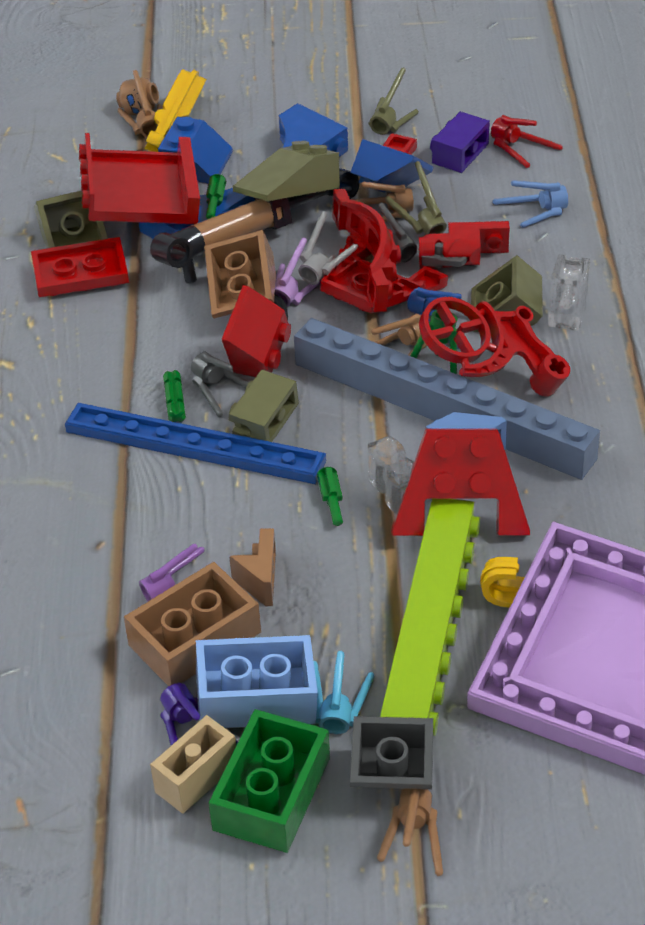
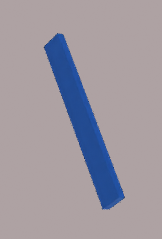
M77 403L65 423L66 433L315 485L318 481L317 472L324 468L326 463V453L83 403Z

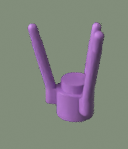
M192 544L160 569L140 580L139 586L146 600L150 601L173 587L175 582L171 575L204 553V547L198 548L196 544Z

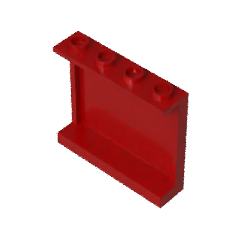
M85 133V144H79L82 208L88 209L89 221L198 223L200 194L190 137H179L177 153L91 149L90 133Z

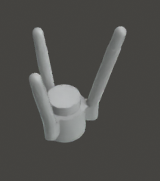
M325 211L321 213L308 245L300 256L303 264L299 267V275L305 282L312 285L317 284L324 275H328L334 267L358 248L357 244H353L340 255L332 254L329 258L321 253L312 254L327 216Z

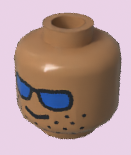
M140 77L148 106L153 110L159 102L157 86L148 78ZM135 80L123 81L116 95L117 103L127 114L137 115L143 107Z

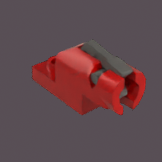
M509 221L448 223V233L426 234L419 237V268L427 266L441 269L442 267L480 265V253H509Z

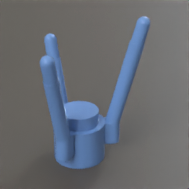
M513 180L511 181L512 186L542 189L544 191H540L538 195L506 197L492 201L494 205L539 201L541 208H546L548 211L522 222L520 226L525 228L551 216L562 215L561 209H565L568 206V192L564 185L560 186L559 182L539 183Z

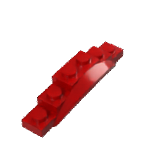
M334 189L332 205L334 222L338 230H346L357 237L374 256L369 266L367 297L374 312H385L387 310V300L392 298V281H395L397 278L396 264H399L401 261L400 247L395 245L392 230L387 228L384 219L375 209L364 203L350 200L346 189Z

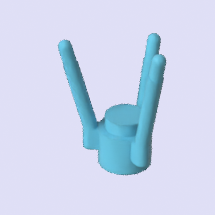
M338 651L332 694H329L324 701L318 663L314 661L318 692L316 723L321 728L328 729L331 734H343L349 730L350 726L353 727L354 716H358L375 677L372 672L367 674L352 706L349 703L348 697L341 694L345 655L343 651Z

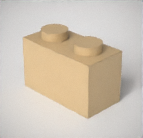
M206 715L150 764L155 793L184 814L219 782L236 748L235 735Z

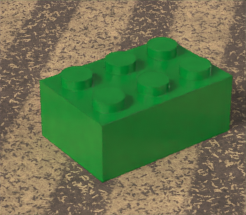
M254 709L208 802L212 831L288 853L330 760L329 730Z

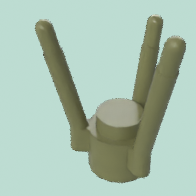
M404 67L400 69L386 98H380L375 112L368 123L377 134L384 135L390 130L395 133L401 125L419 113L417 109H414L396 121V112L389 106L406 71Z
M416 161L415 167L426 194L424 202L427 207L419 212L418 221L391 197L387 196L385 200L412 225L417 234L422 232L425 235L443 233L447 228V224L441 216L442 213L436 204L421 163Z

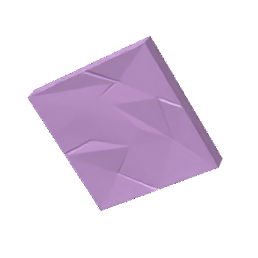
M552 522L467 693V709L645 775V552Z

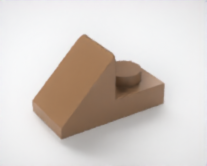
M261 528L259 543L252 544V555H232L229 557L231 576L238 585L262 604L273 606L276 562L274 528Z

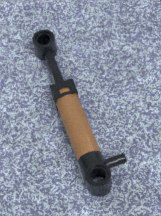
M339 168L340 188L337 189H346L349 198L352 199L359 190V178L350 173L351 171ZM334 189L272 201L254 198L255 201L174 233H159L152 240L150 246L151 255L158 262L171 267L182 268L185 282L188 284L194 283L197 277L193 258L205 253L204 246L266 228L279 229L292 223L290 209L324 195L333 196Z

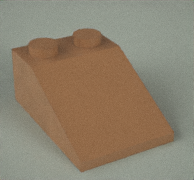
M263 230L204 246L213 319L232 314L243 285L251 287L274 303L276 285L274 255Z

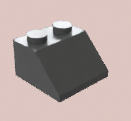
M354 716L350 787L432 789L433 718Z

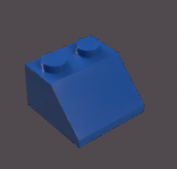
M178 116L158 148V152L177 153L178 138L190 137L197 182L207 184L209 183L210 176L222 173L233 153L232 146L204 120Z
M362 139L350 173L360 177L359 183L374 182L388 185H405L406 187L420 179L415 167L416 161L421 163L425 175L432 173L434 167L413 155Z

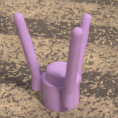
M306 238L301 239L286 270L285 264L282 263L276 274L275 295L279 296L287 307L291 303L299 305L302 298L321 283L320 280L315 285L308 284L298 292V282L291 276L307 242Z

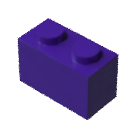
M460 111L452 120L446 123L445 127L437 135L433 136L430 143L432 164L462 173L489 145L490 121Z

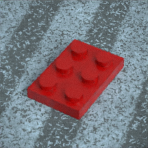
M120 237L31 251L39 298L129 283L128 270Z

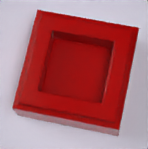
M391 133L383 146L412 155L417 148V139Z

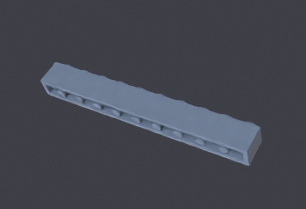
M310 318L294 335L295 363L297 366L434 421L453 412L503 417L507 421L506 450L580 480H583L598 459L599 429L314 318Z

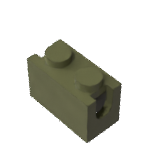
M261 370L254 381L251 380L248 383L238 403H234L229 411V421L235 423L232 434L272 442L299 404L296 381Z

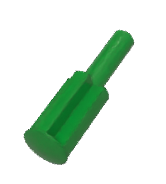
M213 174L209 178L206 192V202L208 204L207 219L215 217L217 205H221L227 181L221 174Z
M324 467L317 472L322 501H327L333 525L340 526L343 524L339 501H342L343 496L337 471L333 467Z

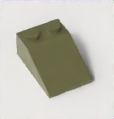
M294 141L292 146L278 149L234 184L233 192L264 201H272L340 188L339 153L327 150L326 145L309 146L308 141Z

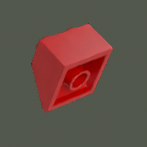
M243 285L221 339L230 365L233 367V373L256 377L261 370L272 373L273 369H277L281 360L280 350L284 342H288L290 338L291 324L287 321L284 309L251 287Z

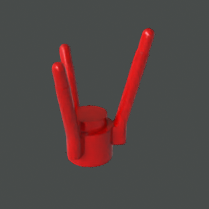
M502 115L494 121L491 127V137L495 139L494 145L505 150L526 168L530 167V163L507 145L515 143L519 137L557 150L563 149L562 145L520 131V128L517 126H536L537 121L511 118Z

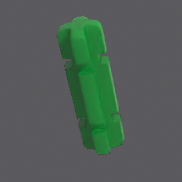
M177 370L172 372L166 371L163 375L168 420L171 422H183L186 414L181 375Z

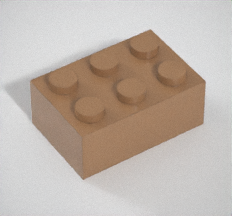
M214 561L124 616L128 645L168 686L175 683H183L196 675V640L253 638L261 633L259 603Z

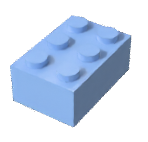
M310 635L196 640V682L198 712L200 714L199 721L208 715L224 728L246 727L254 709L303 723L316 724L318 692Z

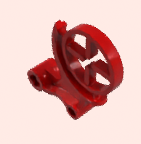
M440 297L431 301L421 314L419 330L423 341L432 352L442 359L461 364L462 368L459 370V375L484 377L492 375L503 369L512 356L519 355L524 358L533 373L529 382L531 388L537 394L548 397L557 391L570 374L569 363L563 357L554 354L535 335L530 325L533 319V312L526 306H518L515 311H495L485 301L478 303L475 308L470 303L455 297ZM436 309L446 327L431 330L429 313ZM449 309L456 310L471 320L461 323L456 329L457 334L454 337V341L461 352L452 350L439 341V339L449 337L454 330L453 325L456 323V320ZM474 330L479 331L481 345L478 350L474 351L464 333ZM485 350L492 352L489 359L481 363L470 364L477 360Z

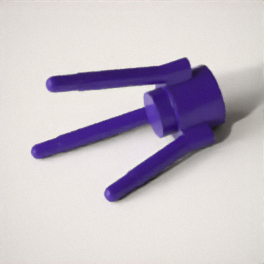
M175 683L168 686L160 697V701L165 708L161 712L160 717L166 725L171 746L178 740L174 726L175 721L187 723L192 719L196 721L200 719L198 697H194L183 683Z

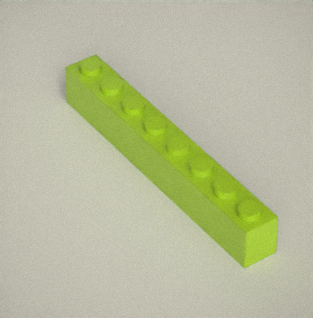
M432 499L380 714V717L433 718V736L436 735L439 713L434 712L435 704L442 705L445 692V682H440L441 676L449 674L451 653L447 652L448 646H455L457 624H453L454 617L460 618L462 614L463 596H459L460 590L466 591L468 585L469 569H465V564H472L475 543L470 541L471 537L477 538L479 533L480 517L474 516L473 501L458 499Z

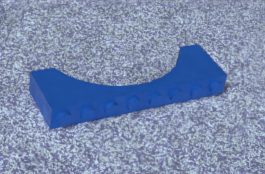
M299 103L279 115L280 139L284 144L283 148L292 146L294 141H308L309 146L326 145L327 150L338 152L339 157L348 151L347 127ZM233 188L224 191L221 205H217L215 216L255 201L254 197L233 192ZM206 194L200 195L198 223L207 220L208 204L206 202ZM139 222V229L141 233L154 239L159 233L167 232L171 234L194 224Z

